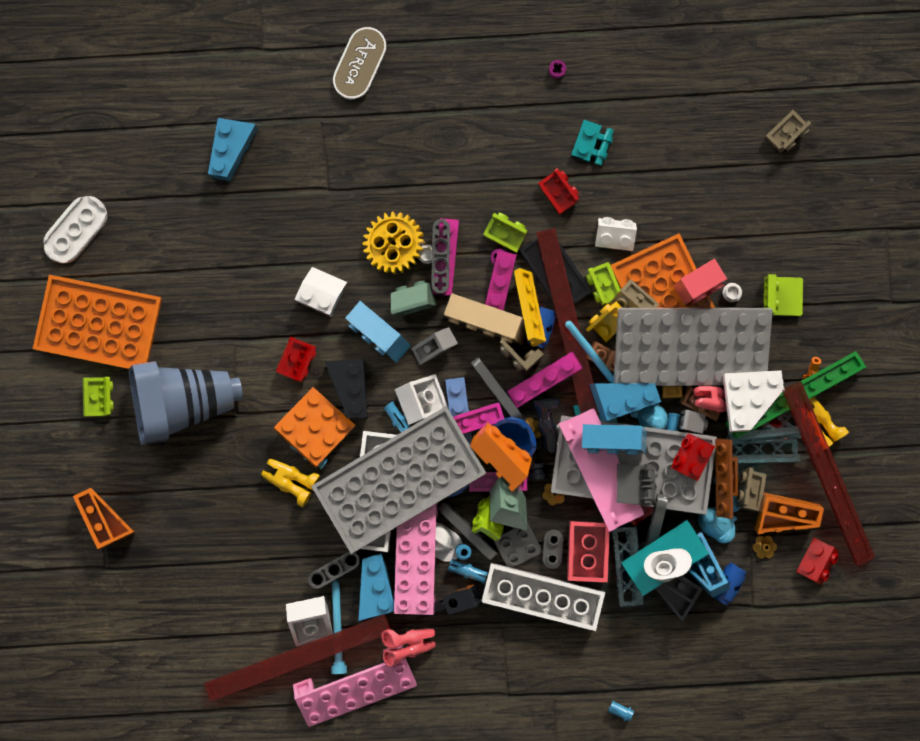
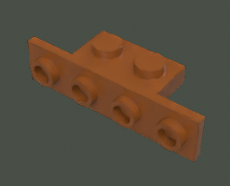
M715 439L716 517L733 519V496H738V457L732 456V440Z

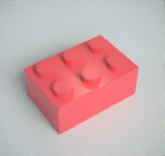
M714 258L681 278L673 287L684 305L690 303L692 306L724 286L723 281L727 278Z
M569 521L567 580L608 582L609 530L606 524L603 522Z

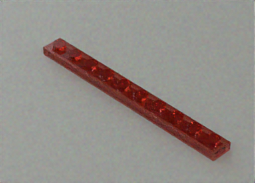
M553 228L536 232L565 353L567 355L574 352L583 368L571 376L580 414L590 409H595L597 415H599L589 386L594 383L586 352L565 326L567 321H571L581 333L556 230Z
M797 382L782 389V392L854 563L859 566L875 558V555L802 382Z
M383 614L205 682L204 685L210 702L382 637L384 630H391L387 617Z

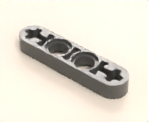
M439 219L433 224L432 289L437 294H444L449 288L450 226L446 220ZM441 223L444 227H447V230H443V237L447 236V240L443 238L435 239V236L439 237V230L436 227H439ZM437 243H445L447 246L446 250L441 253L438 252L435 248ZM438 261L445 262L446 269L444 271L436 270L435 264ZM435 274H447L446 278L442 277L443 284H446V287H442V290H438V287H435V284L439 282V277H435Z
M479 357L473 360L471 365L509 416L521 419L523 417Z
M656 495L644 548L659 539L667 507V495Z
M443 501L437 507L489 560H492L498 554L479 533L474 534L471 532L472 526L450 504Z

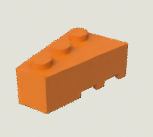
M487 422L472 438L470 447L486 464L489 462L498 471L496 475L499 478L503 476L510 484L508 488L513 492L528 477L532 458L528 452L517 447L512 439L506 438L497 427L491 426Z
M92 488L73 496L97 549L100 550L135 533Z
M764 493L761 512H758L754 530L757 534H764L765 532H781L791 529L820 527L824 508L817 503Z

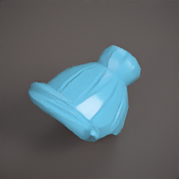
M658 403L630 413L632 418L638 419L640 426L663 430L667 428V412Z
M708 507L707 515L699 514V526L708 536L716 539L719 543L731 542L735 537L734 521L737 520V517L733 516V519L716 517V507Z

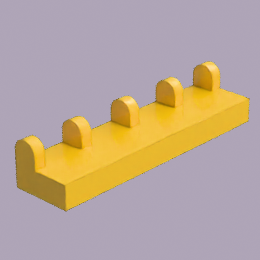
M519 268L514 271L527 339L531 341V346L534 347L545 342L546 338L532 272Z

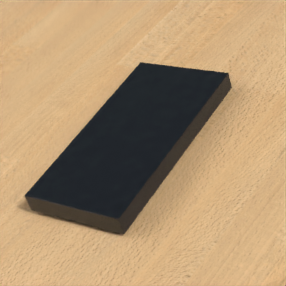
M551 229L518 250L560 314L592 293V290Z

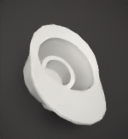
M436 522L435 557L442 561L457 559L455 547L458 544H463L461 538L443 524Z
M683 549L658 551L646 558L644 569L649 577L660 582H668L687 573L691 567L692 559L690 554Z

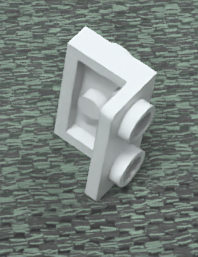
M610 217L599 218L595 246L633 251L637 231L636 223L627 219L617 221Z

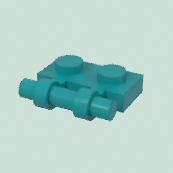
M584 120L571 156L588 163L590 157L594 156L596 157L594 164L602 166L603 160H606L608 155L606 153L608 146L612 144L614 130L607 128L605 134L599 133L601 125ZM597 140L602 141L599 150L594 149Z

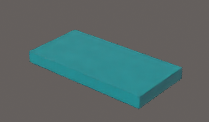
M688 520L621 562L642 596L664 583L649 577L645 572L644 562L650 554L671 549H683L690 554L692 564L709 554Z

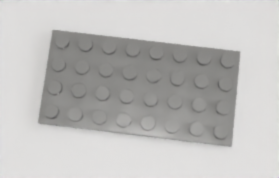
M618 308L614 384L655 383L656 386L724 385L723 375L726 373L768 371L773 310L771 308Z
M447 406L311 487L352 554L483 476L486 472Z
M561 416V422L573 417ZM600 421L602 425H627ZM644 427L647 430L646 454L627 455L624 452L616 454L620 464L643 466L644 464H652V466H655V499L657 494L667 495L666 509L707 515L715 448L699 481L671 469L673 459L677 455L683 439L688 434L685 432ZM560 428L551 493L593 498ZM689 433L715 446V439L717 437ZM642 505V506L654 507V505Z

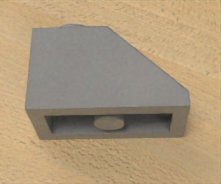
M448 327L432 334L411 349L419 364L422 365L448 351L458 343Z
M690 410L680 411L681 416L678 430L696 434H703V431H706L708 420L705 419V414Z

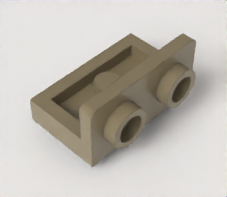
M792 110L765 138L780 153L785 149L789 151L796 144L794 140L798 136L802 138L809 131L807 127L811 123L809 121L806 123Z
M750 467L743 469L738 479L740 486L738 496H736V507L757 513L761 512L766 474L753 471V468Z

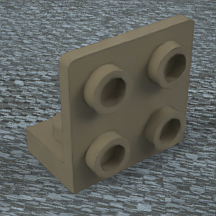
M631 279L609 303L611 306L617 301L622 308H657L659 306L658 302Z
M503 339L500 341V351L506 358L510 356L514 360L513 365L520 372L523 370L526 373L544 355L539 349L536 351L532 349L524 356L525 361H523Z

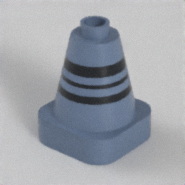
M156 361L134 364L129 368L130 387L141 445L166 441L169 439V435L233 410L234 401L243 399L239 377L230 379L227 371L158 367Z

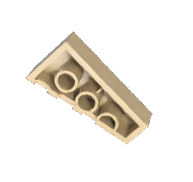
M453 293L451 294L444 315L449 318L448 322L456 325L463 323L470 330L476 331L479 329L483 331V334L494 337V335L498 336L505 342L523 344L526 335L523 317Z

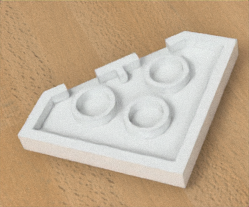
M782 371L726 373L723 375L730 432H746L754 427L784 390Z

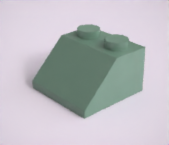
M425 281L416 282L410 288H407V286L398 287L396 292L391 293V313L393 315L404 316L437 306L432 285L425 283Z
M498 478L490 489V521L526 531V497L520 486L512 492L508 488L510 484L506 479Z

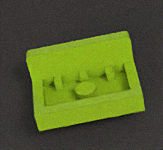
M494 213L483 236L517 253L527 235L528 230L525 229L526 226L517 221L515 223L509 221V217L502 213H498V215Z
M609 262L588 269V274L586 275L589 285H593L596 291L593 293L597 303H601V306L609 304L621 290Z
M110 377L83 378V416L111 415V412H113V401L110 400V393L113 392V382L110 381Z
M489 496L479 502L471 532L475 534L481 531L493 540H499L504 525L490 521Z

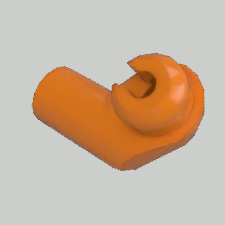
M812 358L807 374L803 375L802 380L818 372L821 364L820 358Z

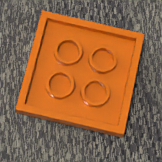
M312 387L273 429L313 466L317 467L350 433L355 424Z

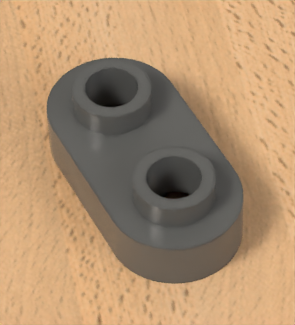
M549 530L544 536L542 560L546 567L554 569L560 566L562 562L563 535L557 530ZM552 536L557 537L556 543H551L550 538ZM551 555L556 557V561L553 563L549 561Z

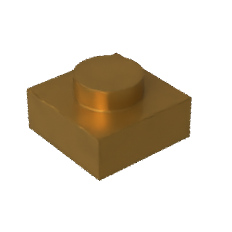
M662 386V398H682V386Z

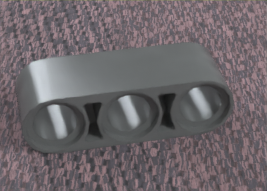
M349 551L315 570L308 578L309 585L316 589L321 588L355 569L361 562L360 555L357 552L351 554ZM348 555L356 557L357 562L355 565L347 563ZM333 564L338 565L340 568V572L337 575H333L330 572V566ZM315 574L322 576V584L314 583L313 576Z

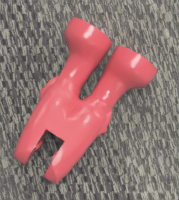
M699 386L694 388L695 396L707 397L697 399L695 401L696 407L713 410L718 413L727 412L726 402L723 400L725 399L724 389L717 386Z
M434 629L410 630L403 635H398L394 630H384L382 632V642L387 648H390L383 652L385 664L388 667H392L406 657H416L435 648V642H423V639L435 636ZM408 644L405 648L395 649L399 646Z

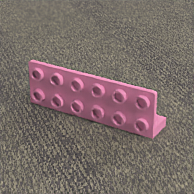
M590 409L576 417L559 423V426L610 532L644 515V512L638 504L617 503V464H620L617 455L607 454V451H599V454H589L587 450L582 448L583 424L602 425L595 409Z
M438 502L397 526L395 614H435L434 578Z
M402 645V646H399V647H397V648H395V649H401V648H403V645ZM404 658L395 666L388 667L385 663L316 689H314L312 679L309 678L293 684L296 703L308 727L416 687L417 683L407 659Z

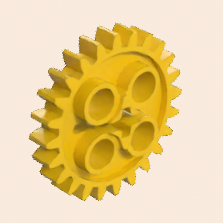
M394 212L391 213V217L384 213V219L378 216V223L372 221L373 228H366L370 232L369 235H364L368 240L363 242V245L368 247L363 250L364 253L369 254L366 258L369 261L373 260L371 264L374 267L378 265L377 269L379 271L384 268V272L387 274L390 269L393 274H396L397 269L403 273V267L405 266L410 270V263L417 264L414 260L415 257L421 258L418 251H424L420 245L424 244L425 241L419 239L424 234L418 232L421 227L419 225L415 226L416 221L414 219L410 221L409 215L403 218L401 212L397 217ZM393 226H397V231L391 234L390 229ZM405 239H411V243L408 246H403ZM384 240V245L377 247L378 241ZM393 240L396 242L395 246L391 244ZM394 252H397V258L395 260H390V255Z

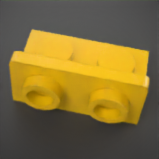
M617 301L611 306L607 304L600 310V316L596 314L589 321L591 325L586 330L589 332L591 329H594L607 342L617 333L618 308H622Z

